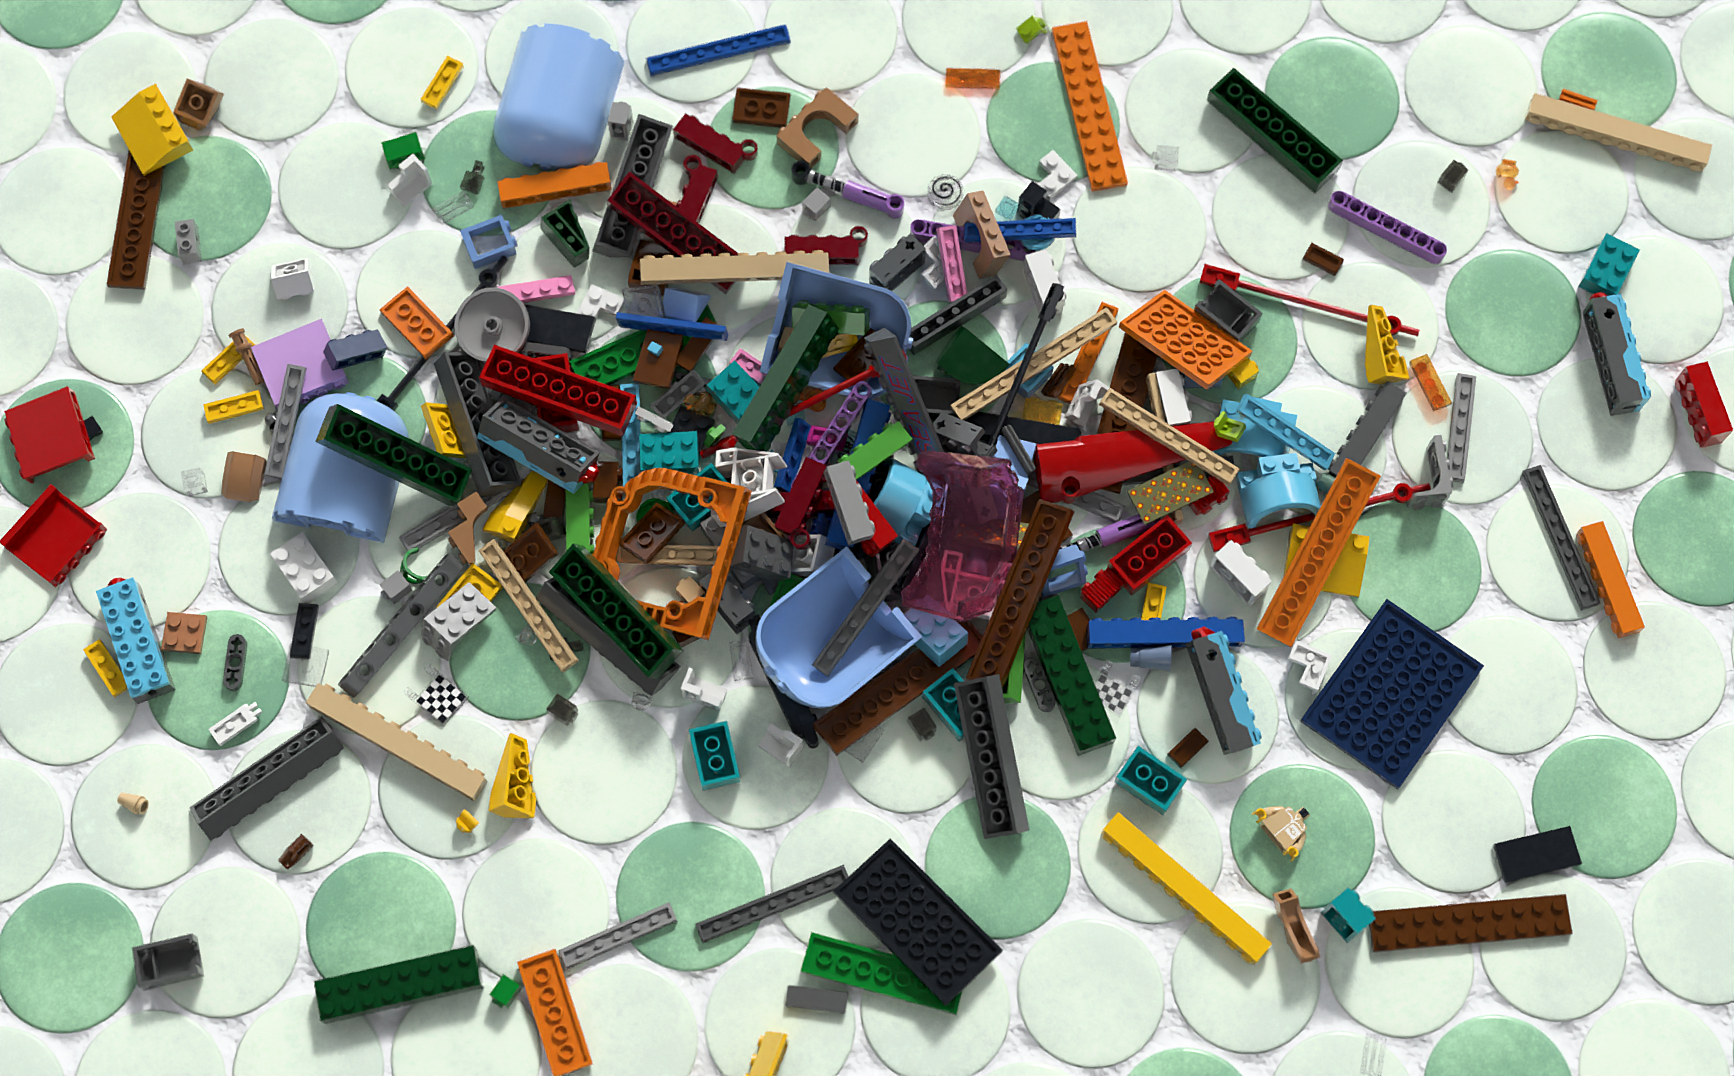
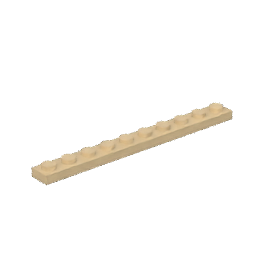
M1106 307L1034 352L1021 384L1117 325V320ZM1022 360L951 404L950 408L957 418L966 420L1009 393Z

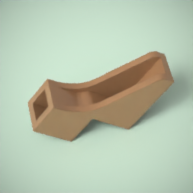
M477 491L457 503L459 509L456 511L462 520L466 518V521L448 532L450 537L447 539L453 548L457 547L460 551L458 556L463 564L468 563L469 566L476 562L474 543L475 522L483 513L488 511L487 506Z
M1290 888L1274 893L1273 899L1276 913L1284 924L1287 944L1301 964L1320 958L1319 950L1304 920L1299 899L1295 892Z

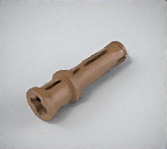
M244 328L238 329L228 336L232 338L236 346V352L241 354L254 384L259 385L265 382L251 351L252 344L248 342L244 334Z

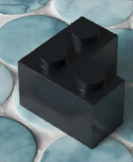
M1032 181L1019 196L1017 213L1022 219L1032 215H1041V217L1046 219H1058L1061 209L1046 199L1047 190Z

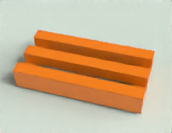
M1562 89L1559 97L1561 101L1563 100L1591 110H1595L1598 101L1566 89Z

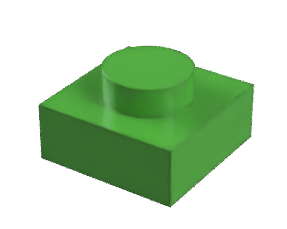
M722 424L716 428H710L705 434L707 438L703 443L709 448L721 438L726 428Z

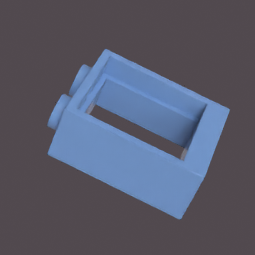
M502 215L460 230L475 269L499 261L502 256L510 257L517 254L515 247L518 244L515 237L510 236L509 231H511L508 220L504 221ZM501 226L508 244L478 255L471 237Z
M1076 544L1058 551L1051 571L1076 563L1077 570L1050 579L1047 578L1041 593L1043 597L1086 584V575H1088L1086 565L1084 564L1086 557L1083 550L1080 551Z

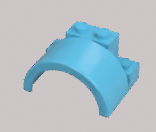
M1253 397L1294 426L1296 425L1297 415L1281 412L1282 403ZM1223 399L1219 415L1222 411L1226 412L1228 418L1245 423L1246 429L1238 442L1233 441L1230 446L1212 452L1218 456L1231 452L1248 453L1260 457L1289 454L1290 447L1236 412L1239 402Z
M1297 453L1259 457L1256 470L1238 472L1236 481L1247 527L1255 528L1256 524L1266 515L1286 508H1305L1316 515L1321 504L1316 488L1317 478L1313 463L1299 464Z
M888 458L884 461L883 466L889 465V472L874 504L897 533L898 537L894 541L900 544L905 539L915 546L922 528L932 522L944 489L939 487L940 481L926 473L921 474L894 458Z

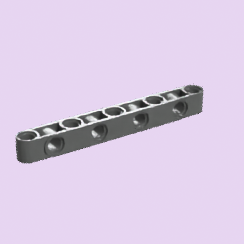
M449 552L440 560L343 676L338 686L352 698L362 691L461 572L464 565ZM438 575H441L443 579L440 585L435 583V578ZM413 605H416L418 608L415 615H412L410 612V608ZM391 634L393 637V641L391 644L387 645L385 642V638L387 635ZM363 665L368 667L365 675L360 673V668Z

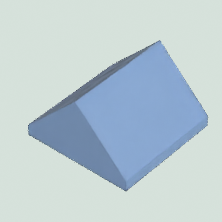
M678 287L665 288L661 316L675 320L696 322L711 296Z

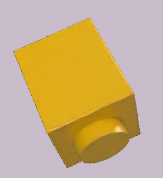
M1248 358L1228 373L1227 376L1239 390L1257 378L1259 368L1253 360L1251 361Z

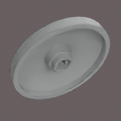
M484 288L468 296L460 305L455 317V335L458 343L468 355L486 363L494 344L517 353L522 349L530 332L529 314L522 301L513 293L501 288Z

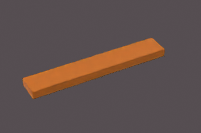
M1101 302L1097 313L1107 307L1115 318L1119 308ZM1110 329L1081 347L1073 364L1076 371L1061 391L1059 400L1071 404L1078 386L1087 382Z

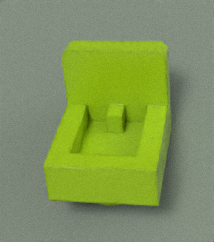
M1033 15L1016 28L1023 41L1027 44L1040 33L1046 34L1048 32L1045 28L1047 25L1044 20Z
M1224 411L1214 421L1217 436L1234 442L1239 441L1246 429L1245 423L1228 418L1227 413Z

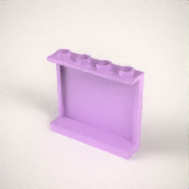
M322 319L251 347L277 410L287 364L307 368L300 404L307 403L316 396H324L333 389H341L345 384L349 383L343 368L332 371L323 353L327 342L331 339Z

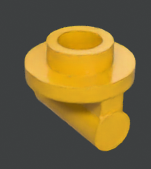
M464 809L456 819V826L463 833H471L479 822Z

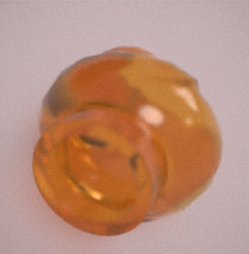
M1502 159L1501 164L1495 169L1496 176L1498 178L1501 176L1507 177L1503 185L1506 189L1512 190L1519 183L1515 180V177L1519 175V169L1516 166L1517 161Z
M804 388L799 400L805 401L823 391L821 389L810 390L809 388ZM827 399L808 407V409L815 412L822 411L826 407Z
M700 392L698 399L692 394L684 398V404L687 406L686 409L688 410L693 407V411L698 415L705 414L709 416L716 407L711 394L707 392Z

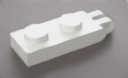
M256 702L249 706L244 704L208 730L217 743L222 746L257 722V717L262 714L260 708L255 710L258 707Z

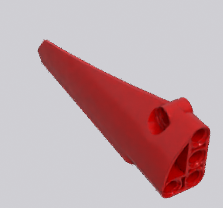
M1214 421L1172 426L1210 451L1230 446L1233 442L1217 436ZM1140 430L1085 435L1077 437L1072 441L1036 444L1033 455L1040 499L1050 503L1062 501L1066 504L1075 502L1076 498L1186 460ZM1066 490H1070V491H1072L1074 494L1069 495V494H1067L1065 491H1066Z

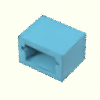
M653 341L647 348L650 353L658 357L663 351V347Z

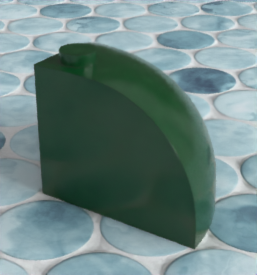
M963 326L957 330L936 359V363L939 365L937 369L944 375L949 373L954 378L969 384L986 383L1004 372L1010 365Z

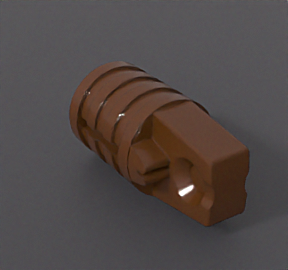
M301 833L287 847L278 861L286 869H289L301 860L314 845Z

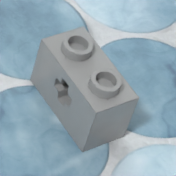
M622 101L613 102L608 118L611 138L629 141L634 122L631 105Z
M194 219L176 221L177 249L182 263L202 262L199 229Z

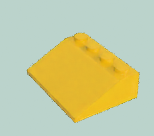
M156 83L139 91L111 116L144 176L193 151L192 146Z
M1293 523L1289 532L1284 575L1310 526ZM1350 534L1321 591L1359 597L1370 536Z
M766 1031L765 1035H760L757 1046L760 1048L757 1055L753 1054L749 1065L752 1066L750 1074L746 1073L745 1076H776L789 1044L788 1034Z

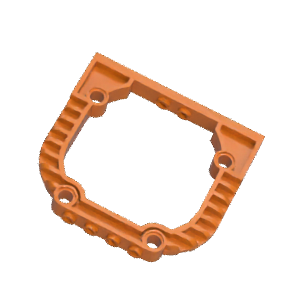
M667 468L645 470L635 478L630 479L624 487L618 486L613 489L606 504V513L601 520V530L596 538V546L592 555L618 581L620 569L615 558L619 542L623 535L628 514L638 509L643 495L656 489H664L698 497V502L701 506L716 511L720 521L727 524L721 545L716 552L717 559L715 565L711 569V580L706 597L698 596L686 604L673 600L666 607L636 601L662 628L709 641L752 490L743 486ZM626 494L625 499L622 501V496ZM713 496L712 501L708 503L709 497ZM680 608L679 614L676 615V609Z

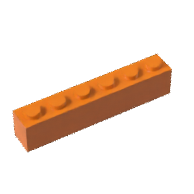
M596 162L588 166L578 165L570 169L560 168L553 172L543 171L536 175L526 174L518 178H504L501 181H497L503 209L612 190L607 162Z
M1601 521L1581 527L1576 535L1579 545H1582L1584 550V559L1591 568L1590 574L1598 586V595L1604 601V610L1611 619L1613 633L1617 635L1618 639L1640 633L1645 626L1604 522Z

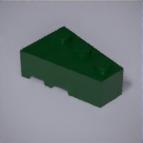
M571 199L541 217L540 229L574 268L589 259L590 247L579 224L577 214H575Z

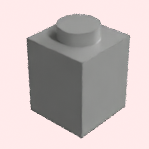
M818 187L802 201L804 215L808 218H813L815 221L831 207V199Z
M396 571L379 584L382 588L380 592L387 601L391 600L394 604L412 591L410 584L399 571Z

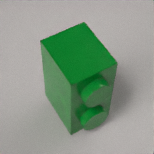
M417 132L381 142L389 169H398L399 164L412 154L419 161L425 159Z

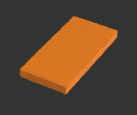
M408 286L379 309L382 315L425 360L454 337L452 331Z

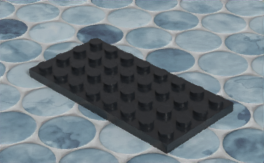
M891 838L833 891V894L945 1007L1003 952V949Z

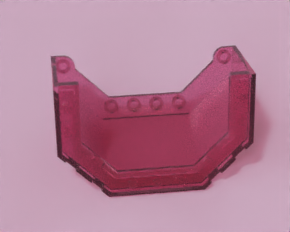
M939 451L921 452L917 457L916 465L918 470L924 473L932 489L933 498L930 510L931 520L928 528L929 537L925 550L926 556L910 585L902 591V606L965 622L992 611L995 606L993 600L996 594L1000 595L1006 581L1005 577L1010 571L1017 554L1024 490L1018 486L1019 479L1016 472L1010 468L1012 466L1010 459Z

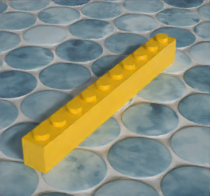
M1119 812L1104 827L1101 834L1104 835L1103 839L1110 845L1113 843L1119 848L1118 852L1122 856L1132 859L1134 861L1133 865L1137 869L1146 871L1151 881L1155 884L1160 883L1164 887L1165 893L1170 897L1175 896L1180 901L1179 904L1187 911L1190 909L1200 923L1204 924L1205 922L1210 926V931L1215 936L1224 938L1226 940L1225 944L1230 949L1239 951L1244 961L1255 965L1272 945L1269 940Z

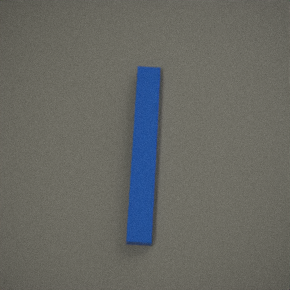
M784 24L647 57L646 61L650 75L654 76L791 43L787 25Z

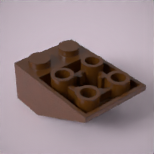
M640 239L628 278L629 291L664 296L665 288H668V284L641 285L640 259H644V256L649 255L655 256V258H662L664 255L672 254L654 241Z

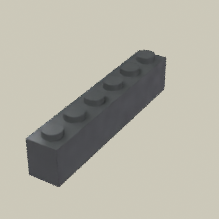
M995 275L913 326L910 335L913 338L910 349L912 354H917L1005 299L1007 296L1006 286Z
M1388 381L1384 387L1379 386L1374 394L1377 398L1375 401L1370 400L1365 408L1368 412L1365 416L1361 415L1357 420V429L1355 431L1351 430L1346 438L1348 443L1346 446L1342 444L1336 453L1339 457L1336 461L1332 460L1328 468V474L1336 477L1345 458L1360 465L1363 463L1404 399L1405 391Z

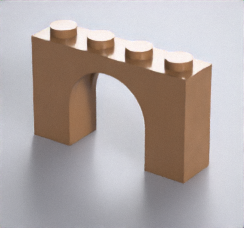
M827 87L823 91H818L814 99L810 103H806L802 111L798 115H794L790 119L789 124L777 132V144L797 161L808 163L810 168L821 159V150L803 134L804 127L814 119H827L846 134L859 122V114Z
M984 190L967 193L952 216L957 226L964 227V223L976 224L981 237V250L974 260L973 266L979 279L993 277L999 272L1011 254Z

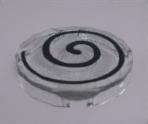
M941 174L934 177L929 183L927 190L928 199L932 205L939 209H953L960 204L964 197V187L961 181L953 175Z

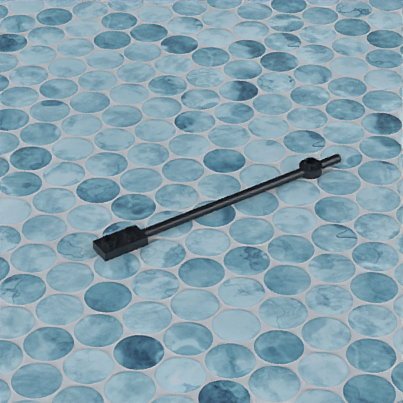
M502 256L492 269H485L479 274L480 284L473 293L484 288H494L498 284L497 274L508 262L507 257ZM487 279H492L491 282H486ZM456 314L446 325L451 331L454 328ZM421 356L388 397L381 394L377 402L395 411L398 404L394 401L430 357L425 360Z
M1052 283L1038 316L1040 320L987 445L995 446L1045 325L1056 315V306L1058 301L1060 302L1064 296L1063 289L1065 286ZM987 464L984 468L986 476H988L990 467Z

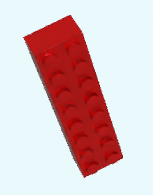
M495 344L479 377L481 385L486 388L622 437L637 405L636 395Z

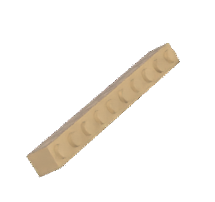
M1537 93L1533 94L1525 120L1530 121L1532 124H1541L1553 130L1558 129L1570 135L1582 136L1587 140L1599 141L1604 145L1616 146L1621 150L1633 151L1638 155L1650 156L1658 161H1667L1675 166H1684L1693 171L1702 172L1708 164L1712 145Z
M815 250L812 253L795 251L794 254H786L784 251L775 252L774 255H768L767 252H758L756 255L738 253V256H730L729 253H721L719 256L701 254L700 257L685 254L678 258H674L673 255H664L662 258H655V256L649 255L644 256V259H640L641 285L782 280L786 262L829 273L828 253H824L822 250Z
M320 683L316 685L305 702L311 709L472 801H476L487 783L483 772L476 768L474 771L467 768V763L460 759L457 761L450 758L452 755L442 749L439 752L434 749L435 745L427 740H424V742L418 740V736L409 730L407 733L402 731L399 724L393 721L388 723L384 720L385 717L378 712L372 714L367 711L368 707L360 702L355 704L351 702L352 698L344 693L339 695L334 692L336 689L326 683L324 686Z

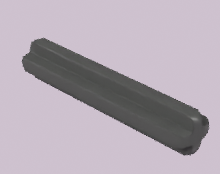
M1004 426L1002 433L1027 475L1033 474L1036 467L1012 426Z

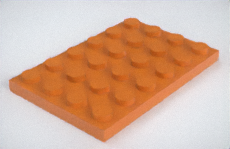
M1166 290L1156 295L1119 324L1121 330L1206 390L1243 363L1252 354L1251 349Z

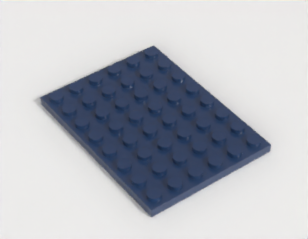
M1386 599L1303 715L1300 722L1398 790L1484 665Z

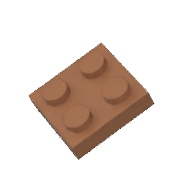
M167 612L161 650L201 654L207 616Z

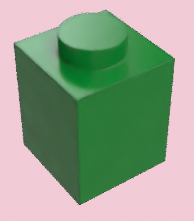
M503 974L489 994L493 998L491 1002L500 1008L503 1005L509 1008L522 987Z

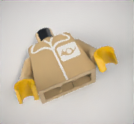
M1283 806L1258 808L1252 813V815L1255 814L1259 818L1256 823L1261 822L1260 827L1284 856L1286 854L1291 856L1292 859L1290 861L1292 862L1303 849L1306 840V833L1304 831L1307 829L1303 821L1310 814L1304 807H1301L1296 812L1289 806L1286 808Z

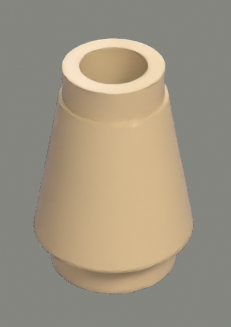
M122 792L117 799L118 804H121L135 815L144 814L149 806V801L140 795Z

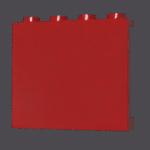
M68 386L4 411L6 416L4 422L11 433L9 439L16 450L14 456L21 467L19 473L22 479L27 480L31 484L34 483L33 478L83 458L88 462L95 459L76 393Z
M50 484L1 538L0 544L56 588L58 584L60 585L65 581L66 575L79 565L81 558L90 553L92 546L97 540L99 541L104 537L107 528Z

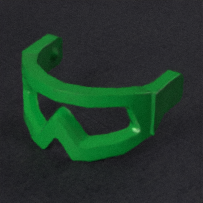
M418 547L406 552L400 566V572L403 574V577L412 584H421L428 576L416 575L407 566V558L419 551Z

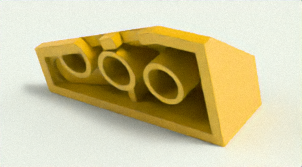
M1376 305L1368 306L1365 369L1368 383L1381 385L1386 384L1387 381L1393 383L1408 380L1409 375L1404 356L1399 355L1396 348L1399 345L1397 339L1394 340L1391 336V325L1382 306Z
M531 471L521 481L522 484L514 488L490 513L482 531L513 543L524 533L529 516L534 512L548 483V479L535 471Z
M510 733L493 783L490 793L489 811L505 818H534L536 794L532 793L531 782H533V776L529 774L528 768L530 757L527 739Z

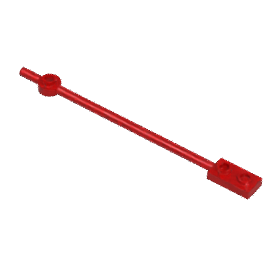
M1204 264L1199 281L1201 284L1214 287V284L1220 279L1234 291L1239 287L1367 323L1368 315L1239 280L1241 273ZM1396 316L1387 317L1390 325L1394 327V329L1390 330L1391 336L1402 332L1418 337L1420 329L1402 325L1400 319Z
M871 365L868 370L793 406L790 416L871 376L872 378H880V375ZM729 435L721 439L716 445L701 451L700 455L704 459L715 454L717 450L735 448L736 443L739 441L733 435Z
M1399 483L1392 492L1369 498L1366 506L1393 499L1398 503H1406L1413 493L1431 490V486L1429 483L1410 487L1408 484ZM1402 492L1405 496L1401 497L1398 493ZM1309 513L1247 529L1246 523L1210 532L1208 537L1213 552H1218L1230 540L1238 543L1240 546L1251 543L1250 536L1289 527L1293 523L1301 524L1312 521L1315 514Z

